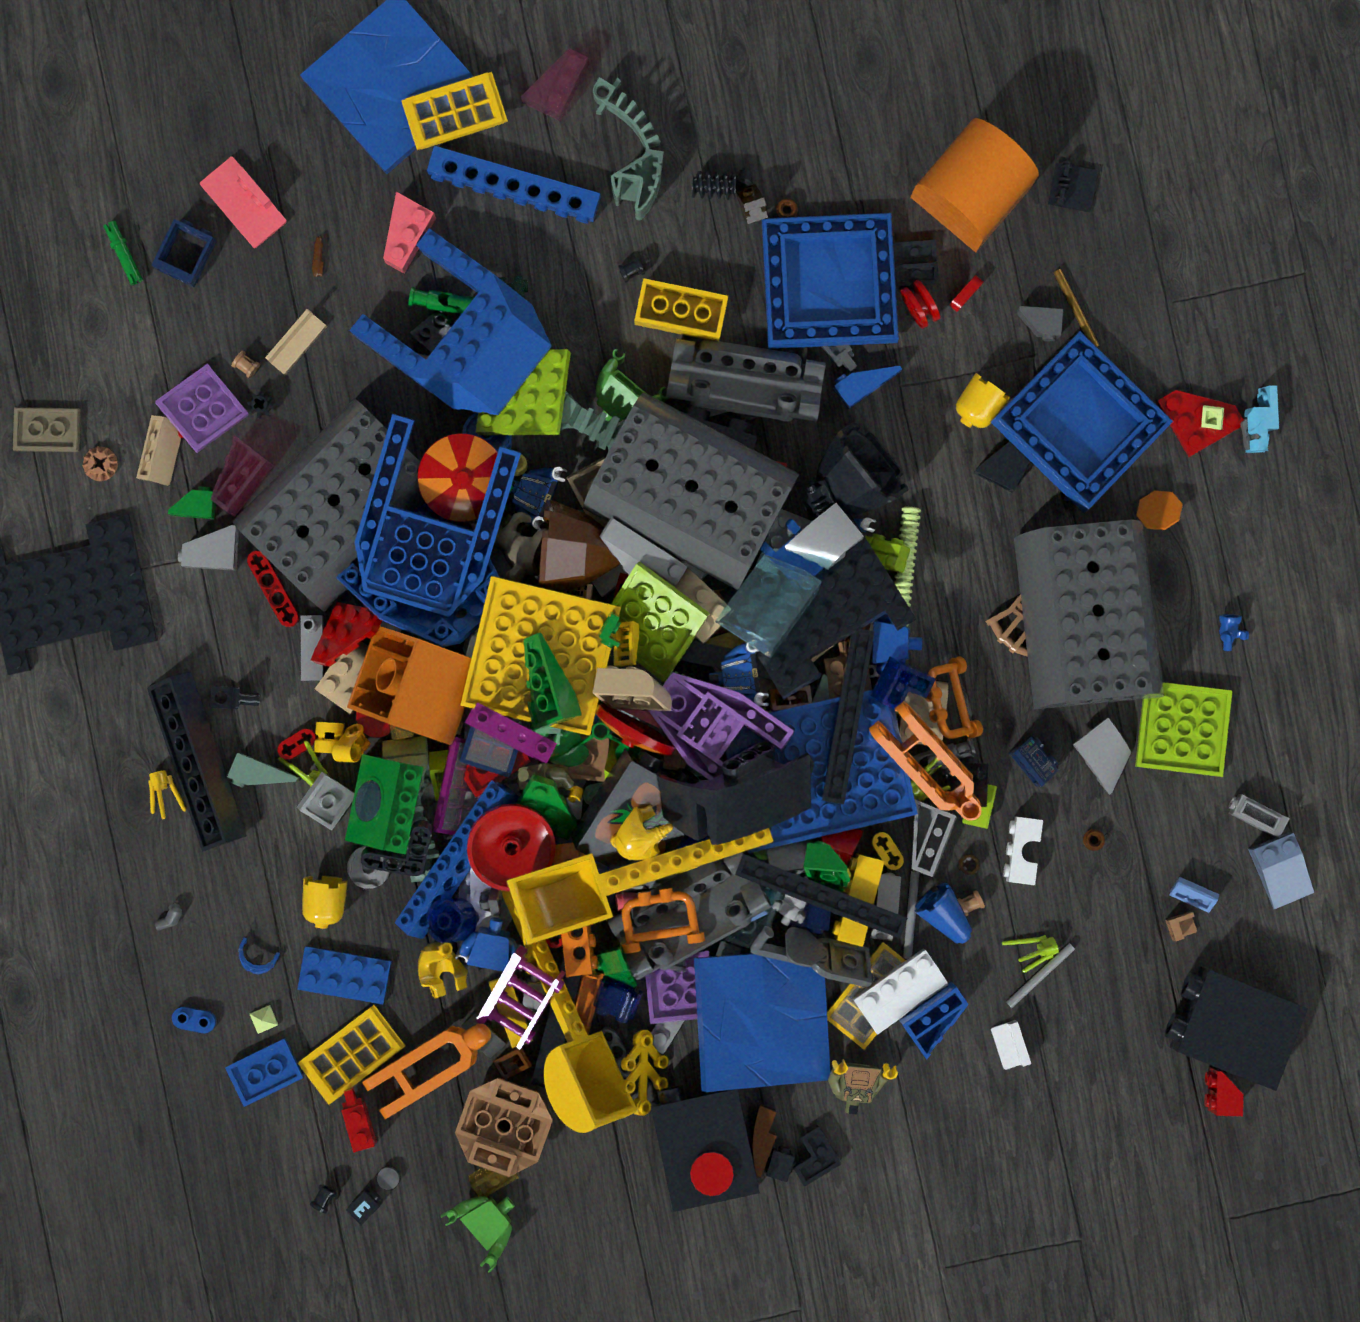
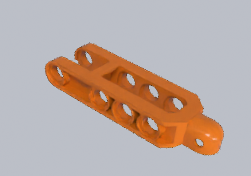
M903 701L894 708L906 721L908 728L914 733L902 744L880 721L869 727V731L874 739L940 810H956L965 820L969 821L979 818L982 809L980 801L973 794L974 782L972 773L908 703ZM920 741L924 745L927 744L936 754V759L938 761L941 760L949 768L950 774L952 776L955 775L961 784L951 792L944 791L908 750Z
M480 1023L467 1030L452 1025L362 1081V1084L369 1091L392 1076L396 1078L404 1094L387 1106L379 1109L384 1119H387L475 1064L478 1049L490 1041L491 1031L486 1025ZM448 1042L453 1043L461 1054L460 1061L450 1065L447 1069L438 1075H434L423 1084L414 1087L404 1069Z

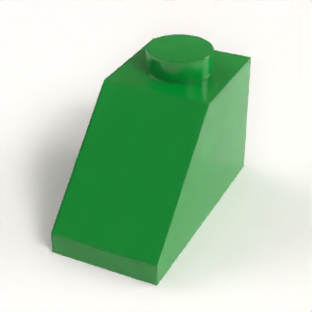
M198 487V490H191L168 510V515L215 519L217 493L211 491L210 487Z

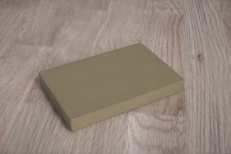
M14 407L13 451L79 452L81 409Z

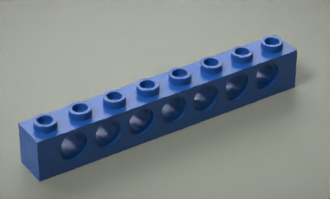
M437 146L433 148L427 168L431 179L435 181H451L452 185L459 188H464V186L472 187L474 192L485 194V191L493 193V197L505 200L506 197L514 199L516 204L526 206V203L535 206V209L547 212V209L555 211L556 215L567 218L568 215L576 217V221L588 224V221L594 222L601 195L598 192ZM450 164L457 166V170L453 173L446 171L447 166ZM470 170L478 172L477 177L474 179H470L466 175ZM491 176L499 178L498 182L494 185L487 183L488 178ZM511 182L519 183V188L511 191L508 189V185ZM538 188L540 193L538 196L532 197L528 194L529 190ZM552 194H559L561 199L553 203L549 200V197ZM579 200L582 204L579 208L574 209L570 206V202Z
M491 780L394 922L408 936L420 939L425 937L471 870L467 855V840L476 820L491 808L504 804H515L519 799V796L507 785Z

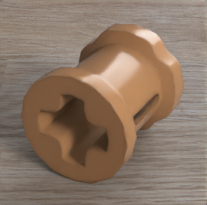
M241 351L231 366L240 369L250 379L259 369L260 363L254 362L245 355L244 351Z
M977 890L963 899H957L965 916H968L969 912L979 907H985Z

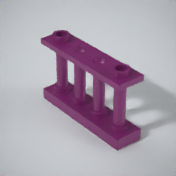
M478 702L474 709H471L465 721L466 724L541 763L548 762L557 743Z
M522 945L512 955L476 1019V1022L480 1024H485L488 1019L490 1021L494 1020L522 1037L517 1045L519 1049L525 1043L530 1044L536 1034L533 1032V1029L553 994L555 992L559 993L565 983L562 981L565 975L564 971H561L555 979L527 962V958L524 956L528 949ZM523 969L551 986L547 995H543L519 980L518 976L515 975L516 970ZM507 986H514L541 1003L537 1012H533L509 997L505 991ZM504 1003L531 1020L528 1028L524 1029L498 1013V1009H496L497 1004Z

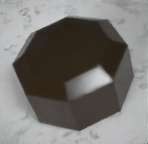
M964 854L958 860L959 869L965 875H974L980 869V860L974 854Z

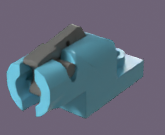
M1277 386L1259 388L1257 396L1259 407L1245 410V419L1240 423L1245 453L1268 451L1270 436L1268 431L1279 429Z

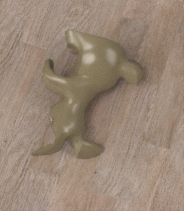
M523 512L513 514L510 522L504 528L500 522L493 547L503 552L507 564L511 567V570L506 572L505 579L520 583L525 575H540L542 532L549 530L548 528L538 529L533 537L523 536V531L530 527L527 523H531V516ZM464 522L469 528L475 530L477 522ZM521 522H524V523H522L521 526L517 529L518 524L521 523Z

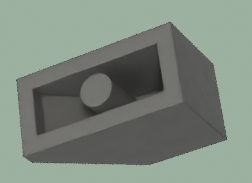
M1019 306L1017 309V315L1036 337H1042L1043 341H1055V338L1061 336L1063 309Z
M477 1011L460 1028L467 1030L478 1024L476 1019L480 1013ZM486 1022L484 1025L490 1029L491 1038L479 1050L488 1058H491L506 1043Z

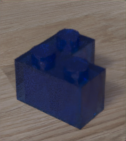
M889 657L870 696L881 704L894 709L905 700L909 691L927 698L936 678L919 668Z
M808 903L804 909L806 917L803 923L800 924L798 923L799 921L791 920L788 925V929L792 927L800 929L801 927L809 928L810 933L823 934L824 930L829 931L831 912Z

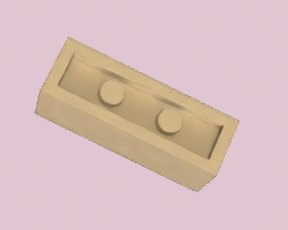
M306 309L265 358L286 375L327 326L313 315L309 309Z
M151 415L136 477L167 486L171 482L181 438L178 436V430L168 418Z

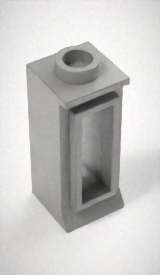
M1238 794L1237 797L1234 796L1229 804V814L1277 838H1280L1290 819L1243 794Z

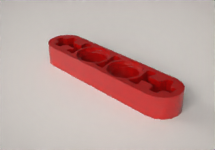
M260 551L251 552L247 558L248 566L279 622L285 627H294L299 621V614L270 561ZM256 555L259 558L263 557V560L260 561L263 568L269 567V569L260 572L259 575L257 571H261L257 564H252L255 561L254 556ZM265 574H272L274 577L273 584L265 586L262 582L263 576ZM278 592L284 595V602L280 605H276L272 600L273 595ZM288 603L290 607H287L286 610L289 614H294L292 623L289 621L284 622L286 615L283 610L278 612V609L284 608Z

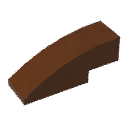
M760 1103L755 1116L752 1134L753 1161L758 1177H761L777 1137L776 1133L769 1131L775 1118L776 1110Z

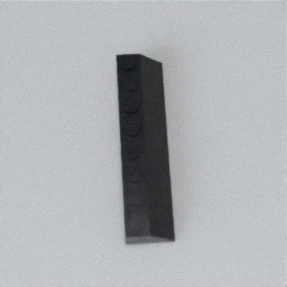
M187 672L171 676L148 687L147 690L202 852L246 837L245 826L241 820L237 803L234 800L231 785L227 779L224 764L217 750V744L213 738L210 723L207 720L203 702L200 699L192 673Z

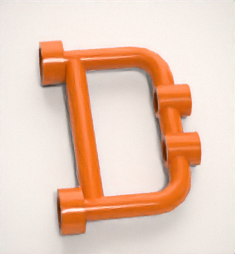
M962 657L951 658L948 664L930 669L927 675L928 689L924 691L925 700L928 702L932 701L934 710L930 711L929 718L931 722L938 724L940 732L948 739L966 735L969 738H975L983 733L981 722L978 720L970 721L958 676V674L964 673L967 669V663ZM948 672L962 723V728L950 730L946 724L948 714L942 708L940 700L942 690L936 684V676Z
M671 887L660 889V894L651 895V891L639 892L638 898L628 900L622 908V921L626 943L622 944L623 953L628 954L641 951L640 942L681 935H687L688 944L704 942L705 935L704 932H699L693 898L685 892H673ZM676 900L685 902L689 920L688 926L633 933L630 915L632 908Z

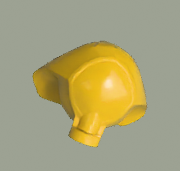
M651 805L640 809L634 807L617 834L611 837L610 842L617 849L618 853L628 860L649 859L660 853L658 844L666 837V834L672 831L673 825L666 824L651 830L645 829L643 822L656 814Z
M448 942L428 944L421 950L418 960V975L421 986L430 987L432 996L435 999L446 995L444 982L440 979L442 972H450L454 975L457 991L467 988L468 970L459 959H455L456 955L452 951V945Z

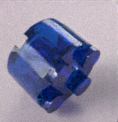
M449 898L438 900L428 909L426 920L429 922V927L427 929L431 937L437 942H462L472 932H475L479 922V914L466 899Z
M602 978L593 1003L596 1007L595 1012L603 1016H607V1014L616 1016L615 1019L622 1023H628L629 1019H634L643 992L640 990L637 993L635 992L636 987L629 986L615 979H612L610 983L606 982L607 978Z

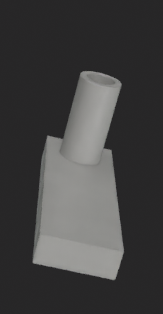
M323 615L301 616V681H320L324 676V665L316 664L310 660L324 630Z

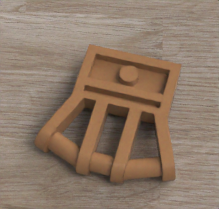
M1020 594L1008 609L985 622L988 626H991L997 641L1009 647L1011 653L1028 657L1027 647L1021 646L1022 642L1026 639L1025 630L1016 641L1009 637L1013 629L1023 620ZM1013 612L1017 616L1003 632L998 620Z

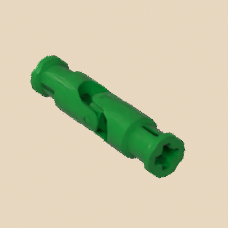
M412 286L409 295V306L415 304L426 306L427 309L462 314L474 297L458 296L457 294L436 290L423 291ZM447 299L448 306L442 305L440 301Z

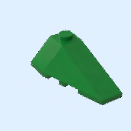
M537 633L524 639L525 666L529 669V681H526L527 688L530 689L531 701H528V710L534 730L581 716L576 693L542 633Z
M821 841L807 843L803 868L808 879L844 893L848 882L851 880V874L847 865L829 844Z
M621 944L597 953L599 972L603 971L606 976L629 986L635 987L638 985L629 968Z

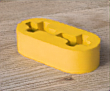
M884 832L876 833L872 838V845L880 859L885 861L884 865L891 870H897L902 867L904 858L892 838ZM879 836L887 838L885 844L888 849L886 851L882 846L876 845ZM888 852H891L894 857H899L897 866L888 864L890 860Z

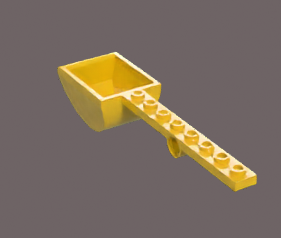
M769 828L719 845H712L710 839L602 874H599L593 854L591 853L507 880V884L526 943L530 945L613 918L606 897L608 895L677 873L686 872L699 866L773 843L774 841Z
M502 891V896L524 946L528 949L527 954L524 956L527 958V962L556 979L560 972L546 940L527 945L511 892ZM540 980L547 995L551 986ZM564 983L560 992H555L549 1002L567 1043L554 1048L548 1054L544 1065V1083L549 1101L561 1121L576 1132L586 1133L636 1113L637 1108L630 1093L621 1091L620 1086L624 1079L603 1032L600 1031L587 1035Z

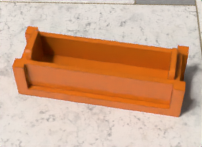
M596 971V974L581 975L574 1002L587 1035H589L604 973Z

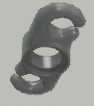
M604 1027L600 1031L603 1034L610 1033L612 1035V1039L607 1041L610 1050L614 1046H619L623 1050V1055L620 1058L614 1059L622 1077H628L632 1071L624 1072L621 1069L622 1059L628 1056L626 1047L614 1029Z

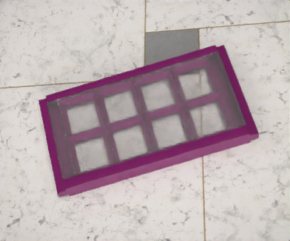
M455 737L453 744L449 745L433 823V832L454 835L481 796H474L464 780L467 764L459 762L466 739Z

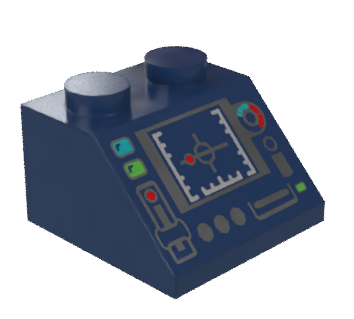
M1029 736L1011 750L1009 754L1036 787H1042L1059 771L1056 767L1058 763L1051 754L1048 756L1042 750L1044 745L1037 737L1033 739L1032 736Z

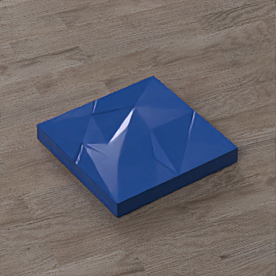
M386 0L300 74L303 81L386 174L391 172L416 150L401 100L474 77L406 0ZM481 84L469 87L473 99L484 91ZM465 89L452 93L456 108L469 104ZM447 95L434 98L438 114L451 110ZM429 100L415 104L420 120L433 116ZM453 114L440 118L442 126L454 117ZM435 120L422 123L426 139L438 131Z
M891 213L766 218L762 220L768 349L898 343Z
M1081 331L991 421L1083 513L1094 505L1173 422Z
M752 953L694 958L702 1091L714 1092L828 1080L830 1075V1055L824 977L816 973L812 967H804Z

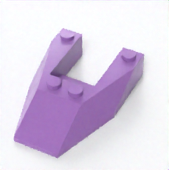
M673 672L663 685L671 696V711L648 710L685 762L707 780H712L723 773V762L720 761V758L743 726L765 741L773 743L774 747L779 751H782L794 734L792 729L741 693Z

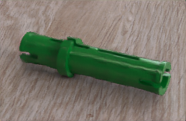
M111 221L108 225L105 224L103 228L111 242L110 247L115 250L130 285H136L138 281L142 282L143 278L126 245L127 240L122 237L116 221Z

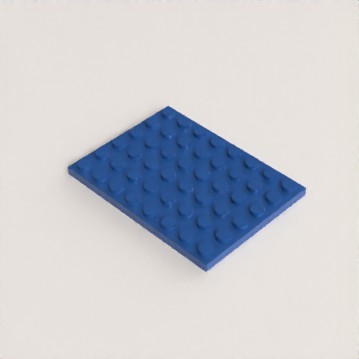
M889 686L864 692L844 805L821 801L840 697L769 713L794 731V734L782 751L774 747L775 760L781 764H786L794 760V758L808 753L815 764L813 772L810 774L811 808L770 827L774 842L748 850L747 853L918 815L910 777L874 739L869 731V727L880 721L902 744ZM743 726L725 751L726 760L765 740Z

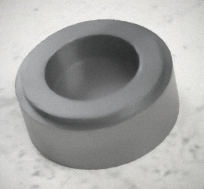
M393 1167L381 1169L377 1176L379 1186L386 1190L395 1188L400 1180L399 1172Z

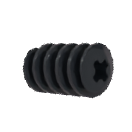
M698 171L695 177L693 175L692 198H695L697 192H699L701 199L704 198L706 193H708L709 199L713 198L714 193L717 194L718 199H721L723 193L727 200L730 199L731 194H734L735 198V172L732 173L730 178L724 172L720 178L718 172L715 171L712 178L709 171L706 172L704 177H702L701 171Z

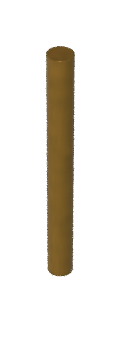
M1062 270L1055 271L1054 275L1084 335L1096 347L1100 346Z

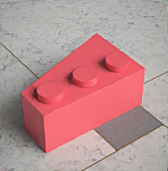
M396 192L383 259L386 264L405 274L419 250L416 244L427 230L432 227L436 216L434 212Z

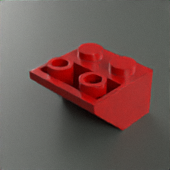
M1209 1066L1208 1072L1205 1073V1084L1208 1085V1094H1205L1204 1097L1205 1107H1208V1111L1216 1116H1243L1244 1094L1222 1071Z

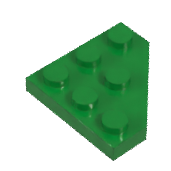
M533 774L515 804L525 805L536 810L547 820L554 836L569 840L572 831L577 825L576 817L574 814H571L569 805L563 795H560L557 790L555 781Z

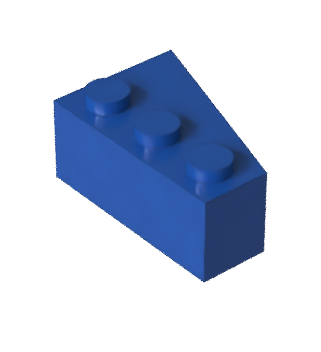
M949 982V985L899 1019L926 1059L929 1058L935 1046L941 1042L950 1026H953L969 1005L952 982Z

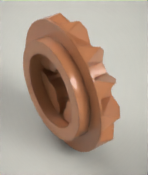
M97 446L90 449L84 456L82 466L85 474L91 479L105 481L115 474L118 461L116 455L110 449ZM95 457L100 460L106 459L103 463L105 471L99 467L94 468L97 464Z

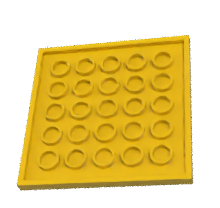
M491 576L460 706L474 709L478 702L503 716L532 722L528 710V701H531L530 689L527 688L526 681H529V669L525 666L524 639L537 633H542L576 693L582 714L550 727L590 736L595 710L599 698L593 694L597 668L607 667L611 651L610 647L600 642L601 638L598 636V633L609 613L613 612L619 615L621 606Z

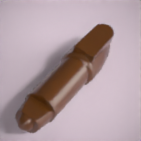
M321 236L316 238L312 260V273L314 277H322L323 243H321Z

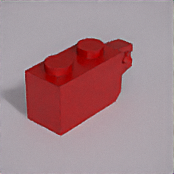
M354 1088L345 1090L346 1102L342 1103L343 1109L341 1111L353 1153L375 1147L377 1139L366 1102L362 1101V1098L357 1099Z

